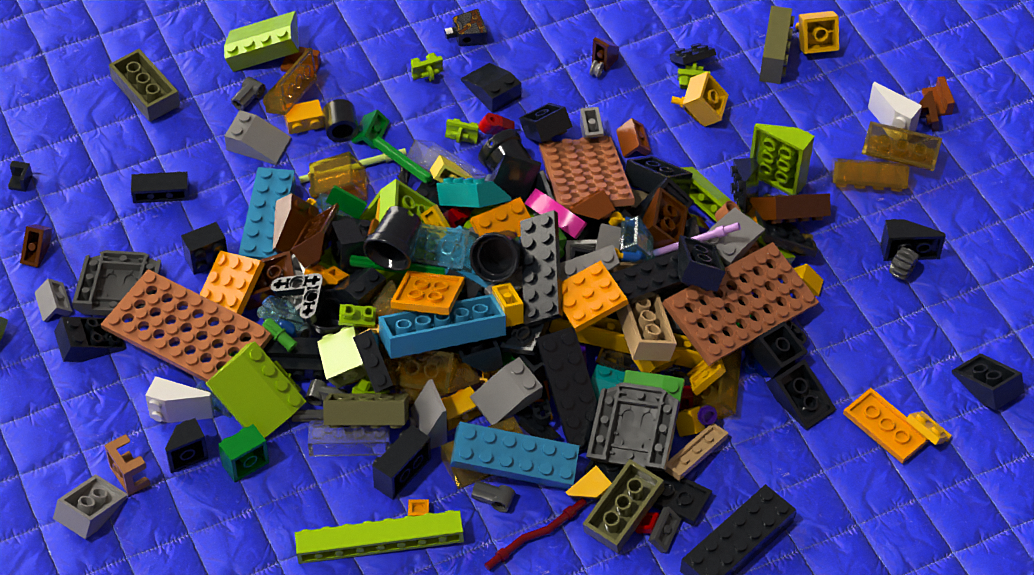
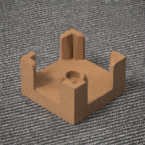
M125 434L107 443L104 447L110 469L128 496L149 486L150 481L148 478L143 477L133 482L132 476L146 469V463L141 456L134 459L130 451L122 455L119 454L117 449L130 443V439Z

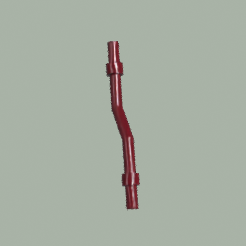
M581 498L574 505L565 508L562 514L547 526L522 534L507 547L499 549L495 556L484 564L486 569L491 570L498 563L507 560L510 554L525 542L550 534L566 520L574 518L577 512L587 505L586 500Z

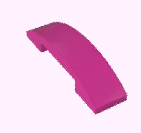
M536 188L524 203L539 214L555 210L558 213L559 228L577 239L587 225L585 221Z

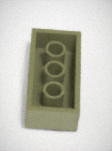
M771 6L759 81L780 84L781 77H785L787 67L783 65H787L789 56L785 52H789L791 41L787 40H791L793 28L789 27H793L795 16H791L792 8Z
M140 49L109 64L111 79L149 122L180 106L177 89Z
M329 393L323 401L324 425H329L330 428H341V425H349L350 428H361L362 425H369L370 428H381L382 425H390V428H401L409 419V393Z
M629 459L583 522L584 532L611 550L619 553L664 491V480Z

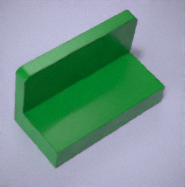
M378 109L364 115L358 126L359 132L352 139V142L355 144L363 140L372 149L376 148L373 145V139H376L377 136L382 138L390 120Z
M336 185L333 186L326 200V203L332 206L338 203L339 210L356 219L361 217L367 206V202Z

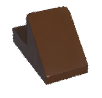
M929 91L919 102L922 105L919 118L926 117L927 125H931L932 132L939 131V120L933 91Z

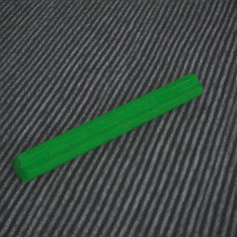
M379 136L373 139V145L425 184L432 181V174Z
M351 255L350 265L355 267H373L376 270L404 274L407 271L446 275V269L442 267L411 263L410 267L404 271H394L377 265L368 257Z

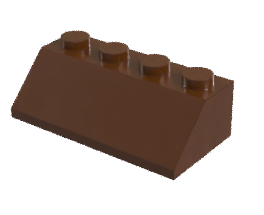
M830 193L749 198L750 203L763 220H771V223H783L782 219H785V222H796V218H798L799 222L810 221V217H812V221L823 220V216H831Z
M338 203L308 220L294 243L291 251L304 269L310 265L311 267L317 265L321 261V256L325 254L324 251L331 241V222L337 221Z

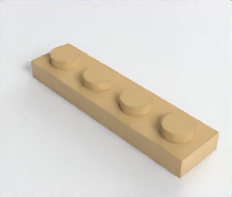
M715 423L709 425L668 461L665 472L680 481L727 439L728 432Z

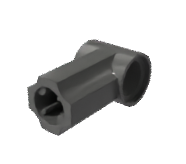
M247 77L242 83V88L231 99V104L238 110H244L255 97L260 98L264 94L265 84Z
M314 379L310 382L305 400L311 405L319 406L329 393H347V390L327 386L325 382Z
M477 481L471 496L473 499L491 504L499 512H507L516 493L511 487L506 485L496 487Z

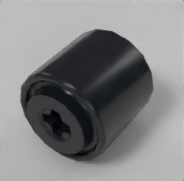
M336 99L324 106L323 120L326 135L330 140L346 142L356 137L359 127L355 107L350 101Z

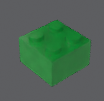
M254 424L242 428L238 433L223 439L218 444L222 466L234 482L269 463L267 442Z

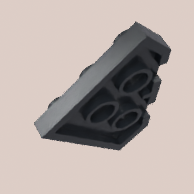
M755 211L758 224L765 228L761 237L767 245L773 242L776 246L786 251L792 250L803 256H816L818 250L815 241L809 237L805 239L799 234L800 230L791 223H771V220H763L758 212Z

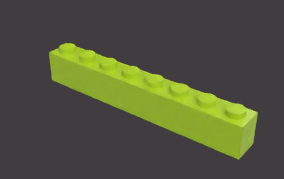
M680 167L693 173L688 196L717 222L715 213L727 201L731 200L694 167ZM761 236L756 240L760 249L767 245L763 242ZM776 246L791 265L796 257L790 251Z
M448 510L436 514L426 513L421 516H405L398 519L387 518L383 521L375 522L365 521L360 524H344L337 527L326 526L321 529H304L295 532L296 553L299 564L464 542L460 510Z

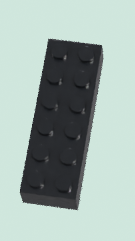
M765 484L682 558L680 572L683 575L738 574L794 522L796 509Z

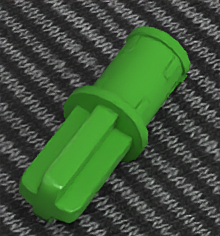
M271 318L263 322L262 326L271 333L274 341L281 343L288 352L296 347L297 342L286 333L285 328L282 329Z

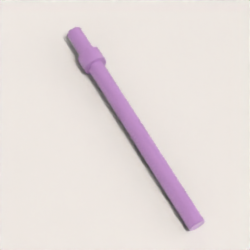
M739 222L728 226L722 225L716 227L713 231L691 238L703 242L716 237L722 238L727 236L728 233L741 230ZM679 242L646 252L645 261L677 251Z

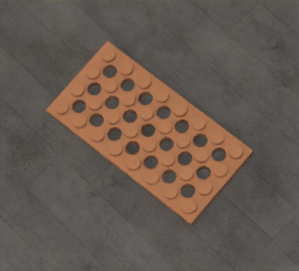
M604 135L598 138L582 137L578 140L563 139L562 141L554 142L551 140L546 143H539V151L554 199L569 211V206L600 188L604 189L614 207L635 205L634 195L611 137Z
M772 242L725 267L726 273L717 292L712 290L705 291L698 286L692 285L665 299L662 305L707 365L710 366L753 342L758 336L783 321L787 323L810 310L819 301ZM766 263L771 264L773 268H769ZM753 270L758 271L760 276L756 275ZM740 277L744 278L747 283H743ZM778 278H781L785 282V284L780 283ZM726 284L732 286L733 290H729ZM765 285L769 286L772 291H768ZM713 292L718 293L720 298L715 297ZM751 292L757 294L758 298L753 297ZM790 293L794 294L796 296V299H793L790 296ZM699 299L704 300L706 305H702ZM738 300H742L745 306L741 305ZM776 300L782 302L783 306L778 305ZM685 306L691 308L693 313L688 312ZM724 307L729 308L732 313H728ZM763 308H767L770 313H766ZM711 314L715 315L718 318V321L713 320ZM750 315H753L757 321H753ZM697 322L702 323L704 325V328H700L697 325ZM736 322L740 323L744 329L739 328ZM722 330H726L730 336H726ZM709 338H713L716 344H712Z
M149 269L101 323L102 329L205 382L219 371L218 368L220 366H224L233 357L229 356L231 352H239L246 344L254 341L263 350L273 337L263 326ZM152 290L157 291L155 294L148 295ZM166 298H172L170 302H163ZM139 304H145L143 308H136ZM181 306H188L185 310H178ZM154 312H161L158 316H151ZM196 314H204L202 317L194 318ZM127 318H133L131 322H124ZM169 320H176L174 324H167ZM214 321L219 322L218 325L210 326V323ZM142 326H149L147 330H139ZM187 327L192 328L189 332H182ZM229 329L235 330L233 333L230 334L225 333ZM158 334H164L162 338H155ZM202 335L208 336L205 340H198ZM245 337L251 338L249 341L246 342L241 341ZM173 342H180L178 346H170ZM218 343L223 344L221 348H214ZM191 349L196 350L193 354H186ZM204 358H212L209 362H202Z

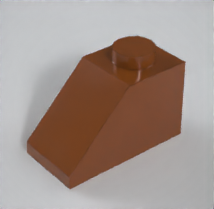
M603 188L596 190L568 207L572 213L598 220L610 217L612 211L615 210Z

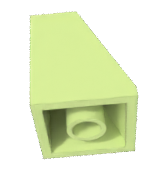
M346 326L340 332L327 334L322 337V340L317 341L325 377L337 388H341L362 379L364 375H368L353 339L354 336L359 334V331L354 326Z

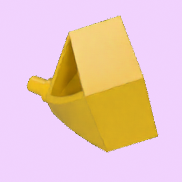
M834 11L799 14V23H796L795 28L799 30V49L804 54L839 50V16Z
M705 72L690 78L685 97L672 96L671 103L680 105L679 107L683 108L692 118L705 127L722 120L729 94L709 72Z

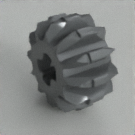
M902 247L892 260L889 273L898 279L906 280L916 267L918 254L909 248Z

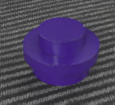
M710 405L703 406L698 411L697 417L699 422L703 425L713 424L717 419L716 409Z

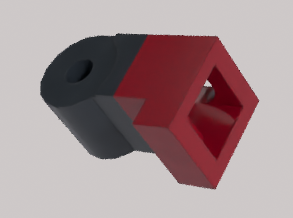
M684 372L673 373L672 377L685 380L679 410L692 408L693 392L688 375Z

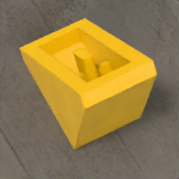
M808 264L793 268L814 296L819 297L823 279Z

